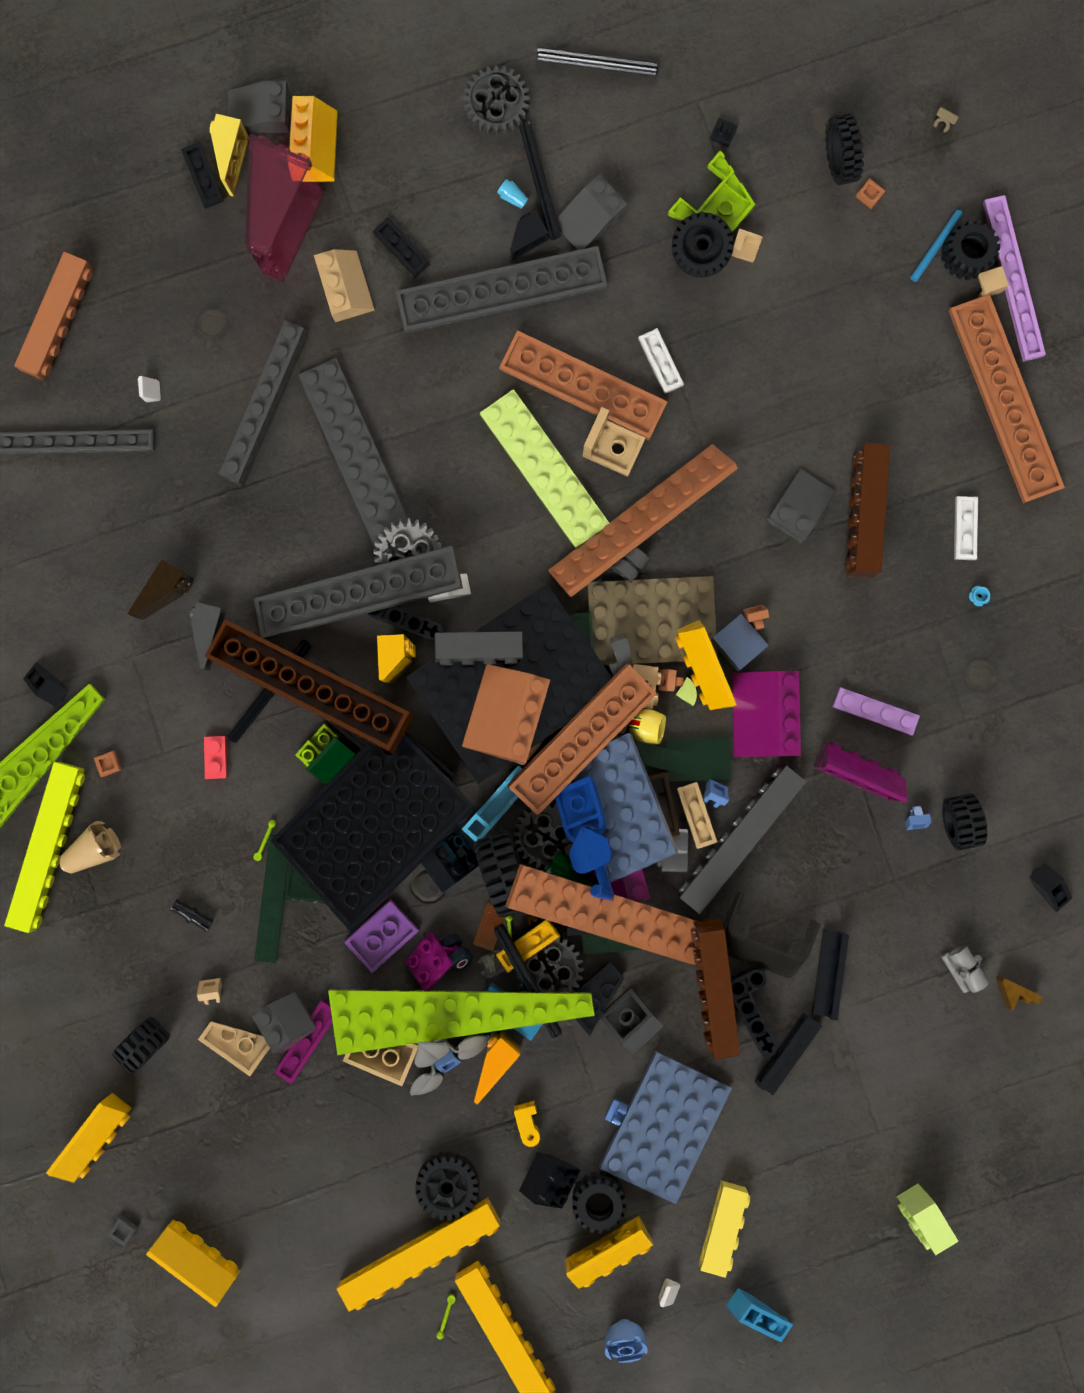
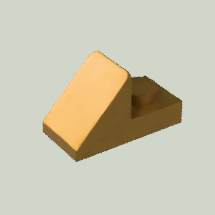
M999 975L996 978L1007 1008L1014 1010L1018 999L1030 1005L1032 1002L1041 1003L1043 996Z

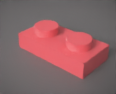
M227 736L204 737L205 779L228 778Z

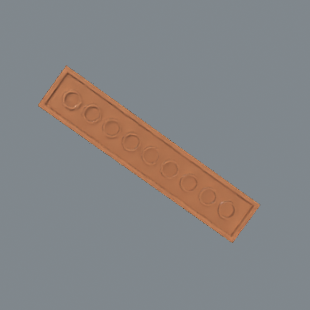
M990 294L950 308L949 314L1022 502L1026 503L1064 489L1063 481Z
M711 444L611 521L604 529L555 564L548 572L565 592L572 597L737 470L736 463Z
M522 864L519 865L505 905L507 908L695 965L693 950L697 948H695L694 942H692L690 929H694L693 922L697 920L615 894L613 900L610 901L593 897L590 893L591 886Z

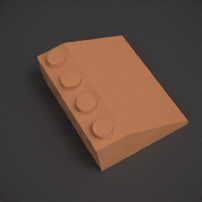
M486 665L462 747L525 765L550 680L525 672Z

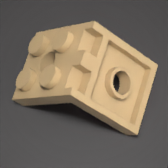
M601 407L584 444L583 457L628 477L645 441V437L608 421L609 410ZM614 444H621L624 451L621 454H615L612 451V446Z

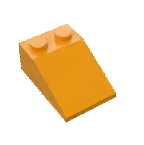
M503 1030L499 1034L495 1032L487 1041L488 1048L474 1099L477 1105L520 1056L521 1046Z

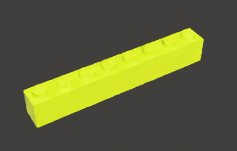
M63 762L53 763L4 926L26 933L34 932L40 927L42 923L41 913L49 899L47 893L55 880L53 873L60 863L59 853L67 840L65 833L73 820L72 810L79 800L78 790L85 780V769Z

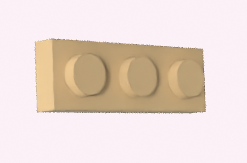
M694 782L676 788L696 849L717 843L698 783Z

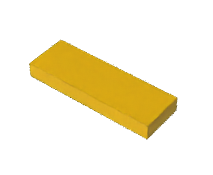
M545 920L516 940L514 944L525 962L559 938L560 934L551 921ZM504 949L496 954L507 973L514 969Z

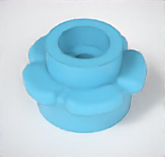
M975 586L969 594V599L971 602H974V605L983 606V604L989 602L990 592L986 587Z

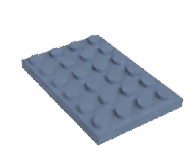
M628 733L609 742L568 785L588 776L594 777L606 818V829L603 836L608 839L612 851V858L605 865L610 883L679 852L632 734Z
M655 1050L628 1105L627 1112L623 1116L621 1124L618 1126L599 1165L600 1169L676 1204L732 1090L731 1086Z

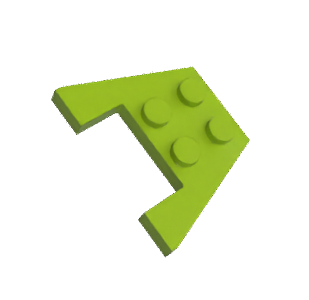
M719 151L707 168L723 181L697 211L680 197L668 211V215L683 221L694 213H713L721 217L733 233L753 210L755 203L743 184L735 176V171L731 165H728L724 154Z

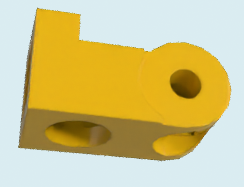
M535 1101L514 1106V1114L523 1144L528 1147L537 1145L540 1140V1130L535 1125L532 1116L537 1114Z

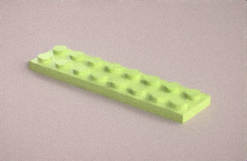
M514 389L480 412V416L575 549L604 529L606 525L610 524Z

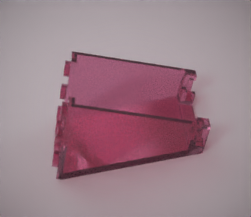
M251 134L249 137L245 245L261 273L283 283L324 193L318 182H302L307 170H311L312 167L308 156L303 153L295 154L282 144L277 146L264 136L259 135L257 137Z

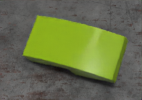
M326 722L302 746L295 756L308 767L335 737L341 738L342 736Z

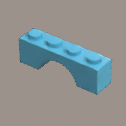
M519 765L462 828L475 842L483 838L517 800L518 796L507 785L523 769Z

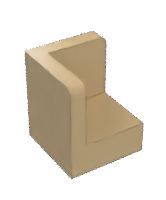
M739 229L734 242L732 256L753 263L763 237Z
M1002 266L978 275L982 292L978 295L979 298L988 294L993 296L1002 293L1009 286Z

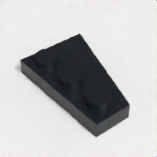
M611 961L575 991V993H591L595 1016L575 1019L589 1036L624 980L623 975Z

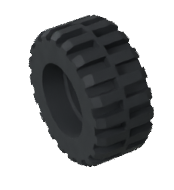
M501 831L478 839L474 843V850L486 890L497 916L505 918L520 913V911L505 906L519 865L522 864L512 836L508 831Z

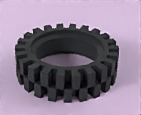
M851 113L830 117L826 124L827 129H825L827 136L825 137V142L827 143L825 148L828 151L826 157L827 161L829 160L828 166L831 169V176H833V180L837 185L857 182L862 177V167H864V161L862 160L864 158V153L862 152L863 143L860 141L862 136L861 133L859 134L860 128L857 125L856 118L854 119V115H851Z

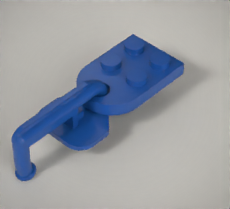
M588 776L567 785L555 797L564 832L567 838L573 842L569 852L573 869L580 874L595 870L599 885H594L590 893L593 897L610 901L613 900L614 893L605 865L610 862L612 851L608 839L603 836L606 829V818L594 777Z

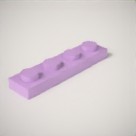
M841 687L838 688L832 708L911 736L914 734L920 715Z

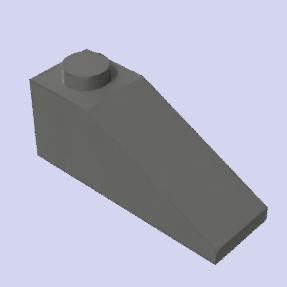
M196 602V606H193L190 612L191 625L200 669L209 671L212 661L204 656L222 625L226 610Z

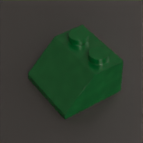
M335 737L309 764L306 770L324 784H327L357 752L342 738Z

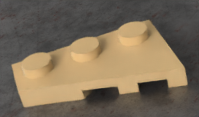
M213 1021L209 1023L198 1039L248 1076L252 1075L270 1049L266 1040L261 1035Z

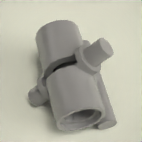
M966 945L960 946L950 953H944L941 956L963 993L969 991L972 993L978 992L989 985L988 979L980 968L982 957L980 955L973 957Z

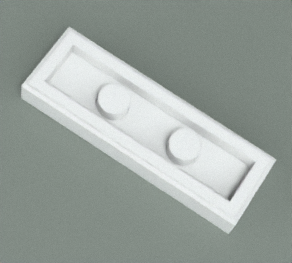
M658 328L639 336L638 340L664 394L682 387L684 383Z
M957 496L955 497L954 560H976L978 497Z

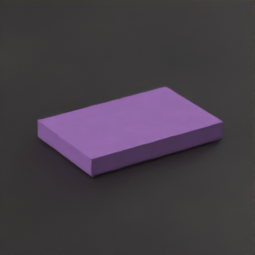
M390 899L344 943L366 968L373 973L419 931V928Z

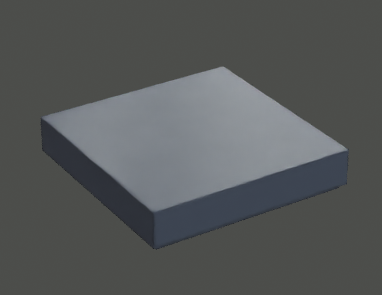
M742 614L711 639V642L737 672L768 646Z

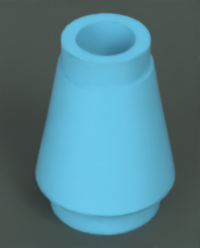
M508 179L503 182L497 191L501 199L520 209L528 201V198L518 186Z

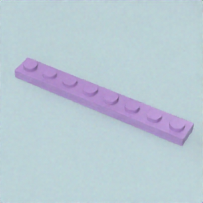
M1003 195L986 199L983 202L988 227L990 230L993 228L996 231L994 236H998L1000 239L997 244H1000V250L998 251L1000 254L997 262L999 267H1003L1009 284L1005 289V294L1022 360L1024 362L1044 357L1046 353L1006 197Z

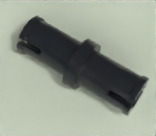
M178 898L173 903V907L170 908V911L186 919L185 922H191L205 932L208 931L214 921L198 912L196 907L192 908Z

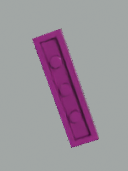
M323 999L311 1015L317 1029L292 1046L274 1072L290 1084L294 1082L333 1022L330 1004Z

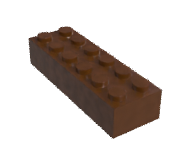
M864 443L852 456L851 464L854 466V474L851 475L850 487H853V495L849 497V508H852L851 516L848 517L847 521L850 537L846 539V549H849V553L844 563L847 576L872 578L882 572L890 445Z
M719 918L693 922L694 929H690L692 942H694V946L697 948L693 950V955L699 969L696 970L697 983H699L700 990H702L698 991V995L703 1009L701 1011L702 1024H704L706 1031L703 1032L704 1042L707 1045L708 1053L712 1052L714 1060L740 1056L725 929Z

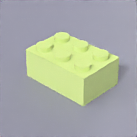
M919 1184L896 1196L900 1202L897 1205L903 1216L906 1217L911 1230L926 1250L931 1249L937 1255L959 1242L936 1203Z

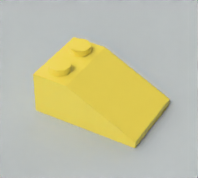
M216 114L215 120L210 124V134L220 179L229 195L234 196L249 136L240 119Z

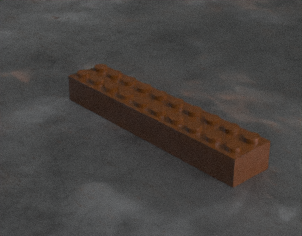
M227 620L223 621L204 656L217 665L392 754L398 748L414 717L410 712Z

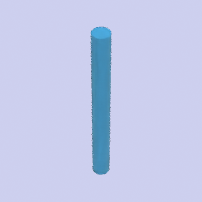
M957 209L911 275L910 279L917 282L962 217L963 212Z

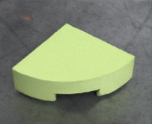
M686 677L683 686L679 688L675 695L694 706L697 699L696 687Z

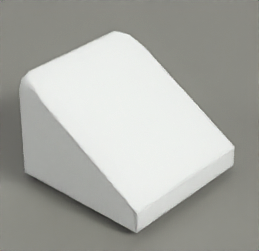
M139 376V396L145 402L160 401V382L156 379Z
M668 1278L665 1279L658 1296L661 1307L674 1303L680 1288L679 1283Z

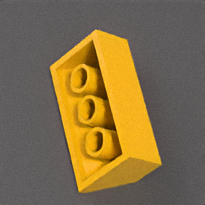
M293 96L288 166L293 182H334L338 112L314 96Z
M698 620L677 629L678 636L675 637L679 649L684 648L686 655L683 656L687 668L691 667L694 672L691 678L695 687L699 686L702 691L698 695L703 706L707 705L710 710L737 705L704 625Z
M404 634L377 636L379 680L389 685L397 681L413 663V658L416 657V645Z
M114 1093L107 1096L96 1106L46 1173L49 1176L73 1183L79 1177L83 1179L91 1170V1167H89L90 1163L93 1160L96 1162L104 1153L103 1146L106 1143L110 1144L117 1136L115 1130L119 1125L123 1127L129 1120L130 1116L128 1113L132 1107Z
M640 1217L632 1219L565 1259L566 1275L578 1289L583 1286L589 1287L598 1277H605L611 1274L615 1267L620 1264L624 1266L631 1262L632 1257L638 1254L643 1255L651 1249V1246H653L652 1238Z
M175 1220L170 1222L146 1254L214 1307L219 1304L241 1271L233 1261L223 1258L216 1248L206 1245L199 1235L190 1233L183 1223Z

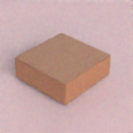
M869 178L855 197L872 209L883 196L885 190Z
M111 751L94 758L100 778L122 771L116 751Z

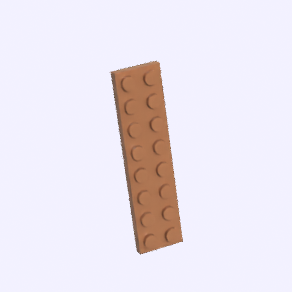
M518 330L499 367V370L598 416L601 407L609 410L608 421L645 437L646 440H650L667 405V401Z
M626 663L507 785L508 788L538 816L657 693L630 664Z

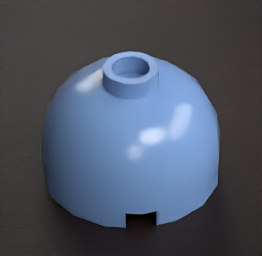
M627 1319L619 1320L610 1326L605 1334V1355L610 1360H612V1357L618 1358L620 1363L634 1362L642 1358V1353L645 1352L647 1354L648 1352L645 1332L638 1324Z

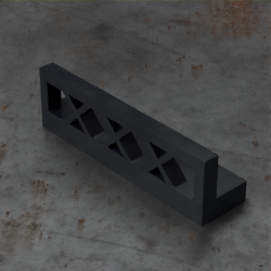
M823 929L812 1006L813 1015L826 1016L838 1021L849 935L845 932Z
M803 1012L778 1047L776 1053L756 1078L755 1083L763 1091L766 1090L771 1095H774L822 1025Z

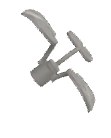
M490 1034L469 1036L458 1045V1048L453 1047L446 1039L418 1042V1049L414 1060L417 1067L431 1066L430 1074L419 1076L414 1081L410 1089L411 1096L431 1092L442 1083L443 1076L440 1073H436L434 1063L436 1060L447 1055L449 1048L454 1053H457V1058L460 1060L472 1058L486 1047Z

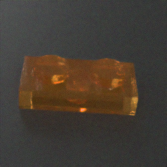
M487 903L473 945L493 951L497 941L494 927L502 924L504 918L497 916L491 904Z

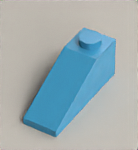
M739 1288L726 1305L740 1323L779 1342L783 1341L793 1326L789 1320L753 1295Z

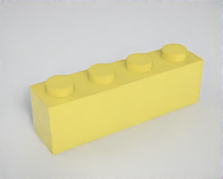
M721 1180L699 1259L701 1271L726 1278L727 1271H731L733 1266V1258L731 1256L733 1250H737L739 1243L737 1234L744 1225L745 1217L743 1212L750 1203V1195H748L746 1187Z

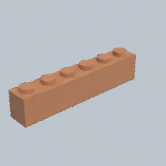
M63 252L14 366L20 371L43 381L51 373V364L60 352L61 341L67 336L68 325L71 319L75 317L77 304L84 297V288L87 281H90L93 275V267L86 260Z

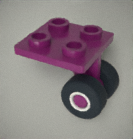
M429 933L406 959L407 966L423 991H430L449 968L454 972H458L471 964L473 956L467 948H459L463 941L457 934L449 935L439 942L434 933Z

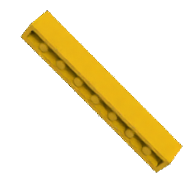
M487 1197L473 1205L468 1213L462 1214L460 1218L456 1219L455 1217L453 1220L441 1223L339 1281L337 1291L349 1312L353 1309L360 1310L367 1305V1301L373 1298L375 1300L381 1298L392 1287L393 1289L399 1288L405 1283L404 1280L411 1276L412 1278L420 1276L427 1267H436L442 1262L443 1258L457 1255L464 1246H473L480 1240V1237L486 1234L487 1236L494 1234L498 1231V1227H500V1218Z
M476 1261L456 1273L455 1282L519 1393H555L556 1388L551 1378L547 1379L543 1373L545 1369L539 1359H535L532 1354L534 1352L532 1345L528 1340H524L521 1335L523 1331L517 1321L514 1322L511 1318L512 1312L508 1304H503L501 1301V1293L497 1285H492L490 1282V1274L484 1265L481 1266L479 1261Z

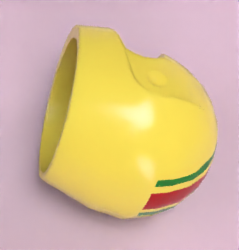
M642 709L629 722V731L637 741L647 744H660L665 732L666 716L651 709Z

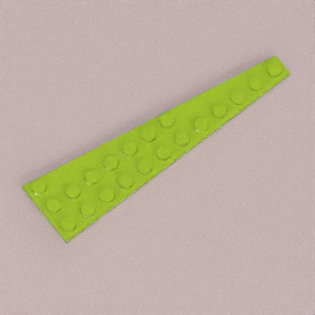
M88 684L0 762V828L105 701L104 697L92 684Z
M328 990L337 1055L595 1016L591 993Z

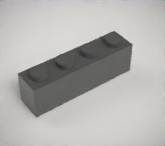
M522 632L435 633V662H440V665H453V662H462V665H474L475 661H483L485 665L496 664V661H505V664H517L523 658Z

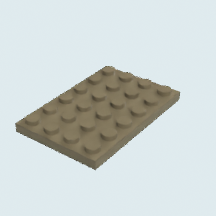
M713 576L633 580L632 583L629 580L590 582L588 584L590 645L604 666L609 665L608 660L616 658L610 638L626 633L632 664L685 662L683 656L686 655L684 648L679 649L675 637L678 636L676 630L698 620L704 625L710 641L716 635ZM711 642V644H712V646H713V649H714V651H715V653H716V656H717V648H716V646Z

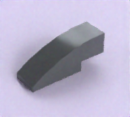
M626 633L610 638L616 657L608 660L613 677L626 663L632 666L631 650Z

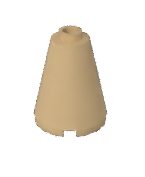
M95 821L90 824L60 856L59 864L61 869L72 874L116 859L120 856L118 850L121 848V844L111 828L106 829L102 826L105 824L102 821Z

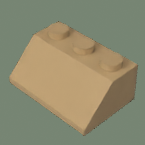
M333 249L314 255L331 315L335 322L375 311L357 251Z
M418 1043L345 1054L343 1062L403 1086L417 1053Z

